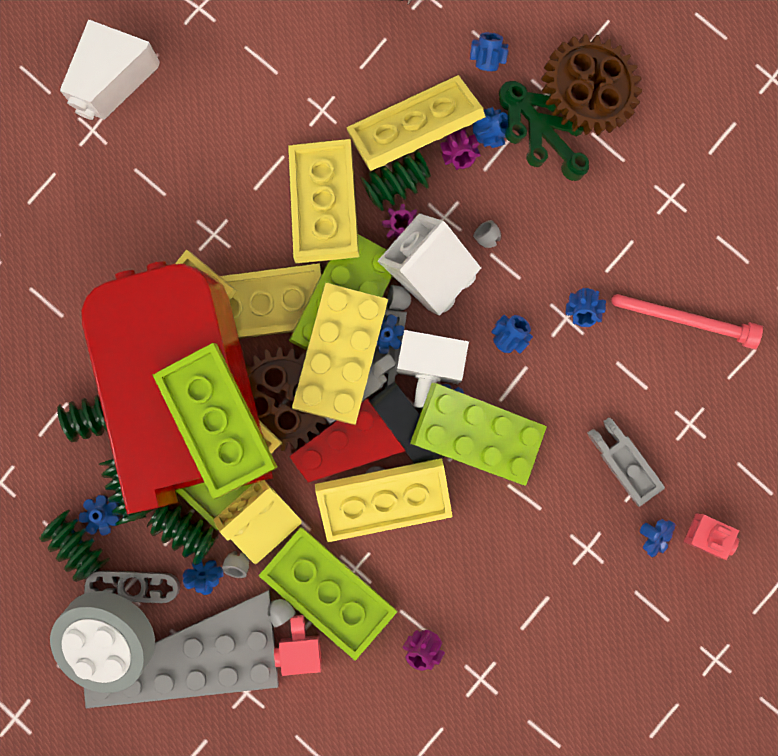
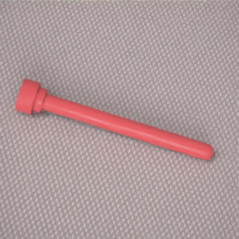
M619 294L614 295L611 299L612 304L616 307L737 338V342L742 343L743 347L754 350L758 348L763 334V326L751 322L747 325L742 324L738 326Z

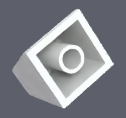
M88 19L60 92L68 100L67 104L76 109V114L93 120L94 116L106 119L159 67L160 61L148 41Z
M420 213L378 260L427 310L439 316L454 305L457 295L475 281L476 274L481 269L443 220Z

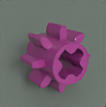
M465 129L449 134L445 142L440 143L445 165L453 162L456 170L471 167L475 158L480 157L479 143L475 134L468 137Z
M401 204L400 210L396 212L389 208L388 214L391 219L382 221L383 227L390 228L387 239L389 240L393 236L398 238L405 230L403 227L398 230L396 229L397 219L401 222L407 220L408 227L416 217L417 210L408 212L405 210L404 204Z
M415 630L413 636H408L402 647L408 651L405 656L408 664L421 671L426 669L432 670L435 664H440L445 654L444 651L440 650L442 641L439 636L429 630H422L420 632Z

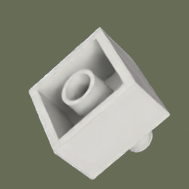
M404 330L397 372L398 374L414 376L418 379L413 407L423 409L432 383L442 381L459 384L462 381L468 341Z

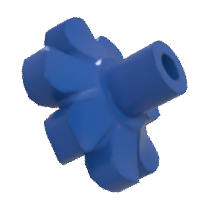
M389 314L386 320L383 318L377 341L380 354H388L389 346L393 349H398L402 345V342L397 337L404 334V327L402 325L395 326L397 317Z
M98 495L96 503L93 499H87L83 503V507L87 512L79 514V521L82 523L88 522L86 532L93 535L99 529L102 536L111 533L110 525L115 526V523L120 520L119 516L112 514V510L119 506L118 503L110 502L107 504L108 498L106 495Z
M661 519L657 522L656 527L648 523L642 525L640 533L648 538L643 545V549L648 552L649 556L653 558L658 552L663 554L668 549L666 541L671 540L676 526L675 523L670 520L665 521Z
M209 560L205 565H203V562L198 565L192 562L193 569H186L182 575L184 578L183 584L186 589L195 587L197 593L208 595L213 591V587L219 584L218 578L223 577L224 573L222 567L217 566L215 560Z

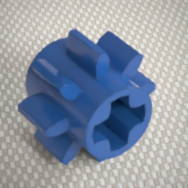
M481 33L479 40H472L470 60H476L475 66L480 70L496 71L499 68V63L506 64L508 44H502L503 37L499 34Z
M493 107L485 109V118L473 123V134H475L479 143H483L484 147L491 146V148L505 145L504 138H506L505 131L508 128V115L501 112L500 109L494 111Z
M582 288L576 294L570 293L569 303L566 304V315H573V324L581 327H590L596 321L602 322V313L606 310V300H599V291L589 288Z
M503 315L491 331L495 335L493 338L494 344L504 353H511L514 349L519 354L522 353L529 345L528 342L533 338L529 334L531 331L529 323L519 315H513L510 319Z

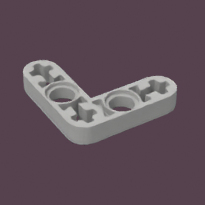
M101 570L94 572L86 579L84 594L99 591L98 588L93 587V583L99 581L100 577H103L104 583H115V576L120 577L117 584L118 595L131 602L167 603L179 594L180 582L177 577L170 573ZM133 577L140 581L141 591L138 595L132 596L125 591L124 585L128 578ZM147 578H152L150 585H160L163 579H166L167 584L173 586V591H169L165 597L162 596L161 590L149 591L151 597H147L146 593L149 587ZM107 588L103 592L115 593L116 588Z

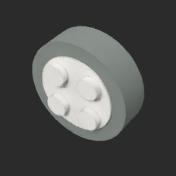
M94 591L74 599L59 616L51 630L50 646L54 659L60 669L75 683L92 691L113 693L127 689L142 674L154 654L155 636L145 614L131 601L114 593Z

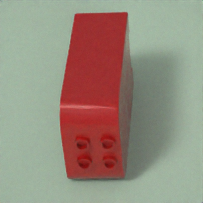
M160 261L147 265V271L135 274L134 270L116 273V280L105 282L95 287L89 293L81 310L84 335L127 514L178 503L175 490L205 483L153 374L212 343H216L263 437L229 296L223 284L215 277L186 264L167 265L166 261ZM272 471L245 485L273 479Z

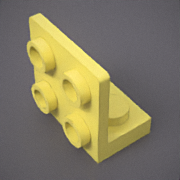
M266 481L253 483L213 519L219 532L228 541L231 539L254 564L261 561L302 523L301 519Z

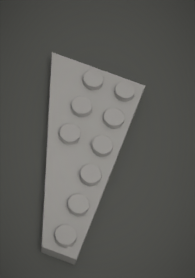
M270 590L155 642L154 654L134 684L127 689L113 693L96 692L84 688L85 707L94 708L278 688V668L275 667L274 628L267 615V608L271 603Z

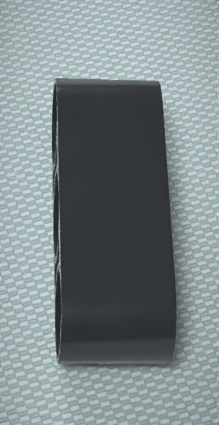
M395 382L369 400L414 464L445 457L410 444L420 415Z

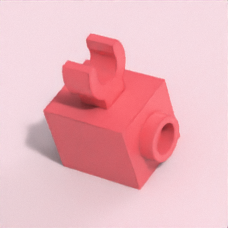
M696 513L684 543L717 558L727 560L728 556H732L738 547L739 538H737L739 530L704 514Z
M294 615L290 618L292 638L281 639L279 647L274 648L275 667H281L282 676L321 672L320 636H306L305 616Z

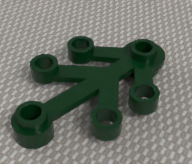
M517 81L505 82L499 90V102L508 111V128L505 131L506 139L510 143L518 144L526 136L527 129L521 123L522 114L528 120L529 126L527 162L533 167H540L547 160L548 152L542 146L543 137L564 160L561 165L563 175L571 181H579L589 170V160L583 153H574L553 129L567 131L571 135L579 136L583 133V126H580L574 132L572 131L573 122L570 120L562 125L563 117L538 113L533 106L545 107L551 112L557 108L555 104L546 105L545 103L551 94L548 96L528 92L526 87ZM512 130L517 131L519 136L514 134ZM534 153L538 154L540 159H537L534 156Z

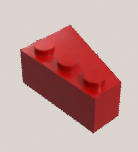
M366 399L361 403L356 425L336 421L289 457L309 483L404 452L405 449L369 400Z

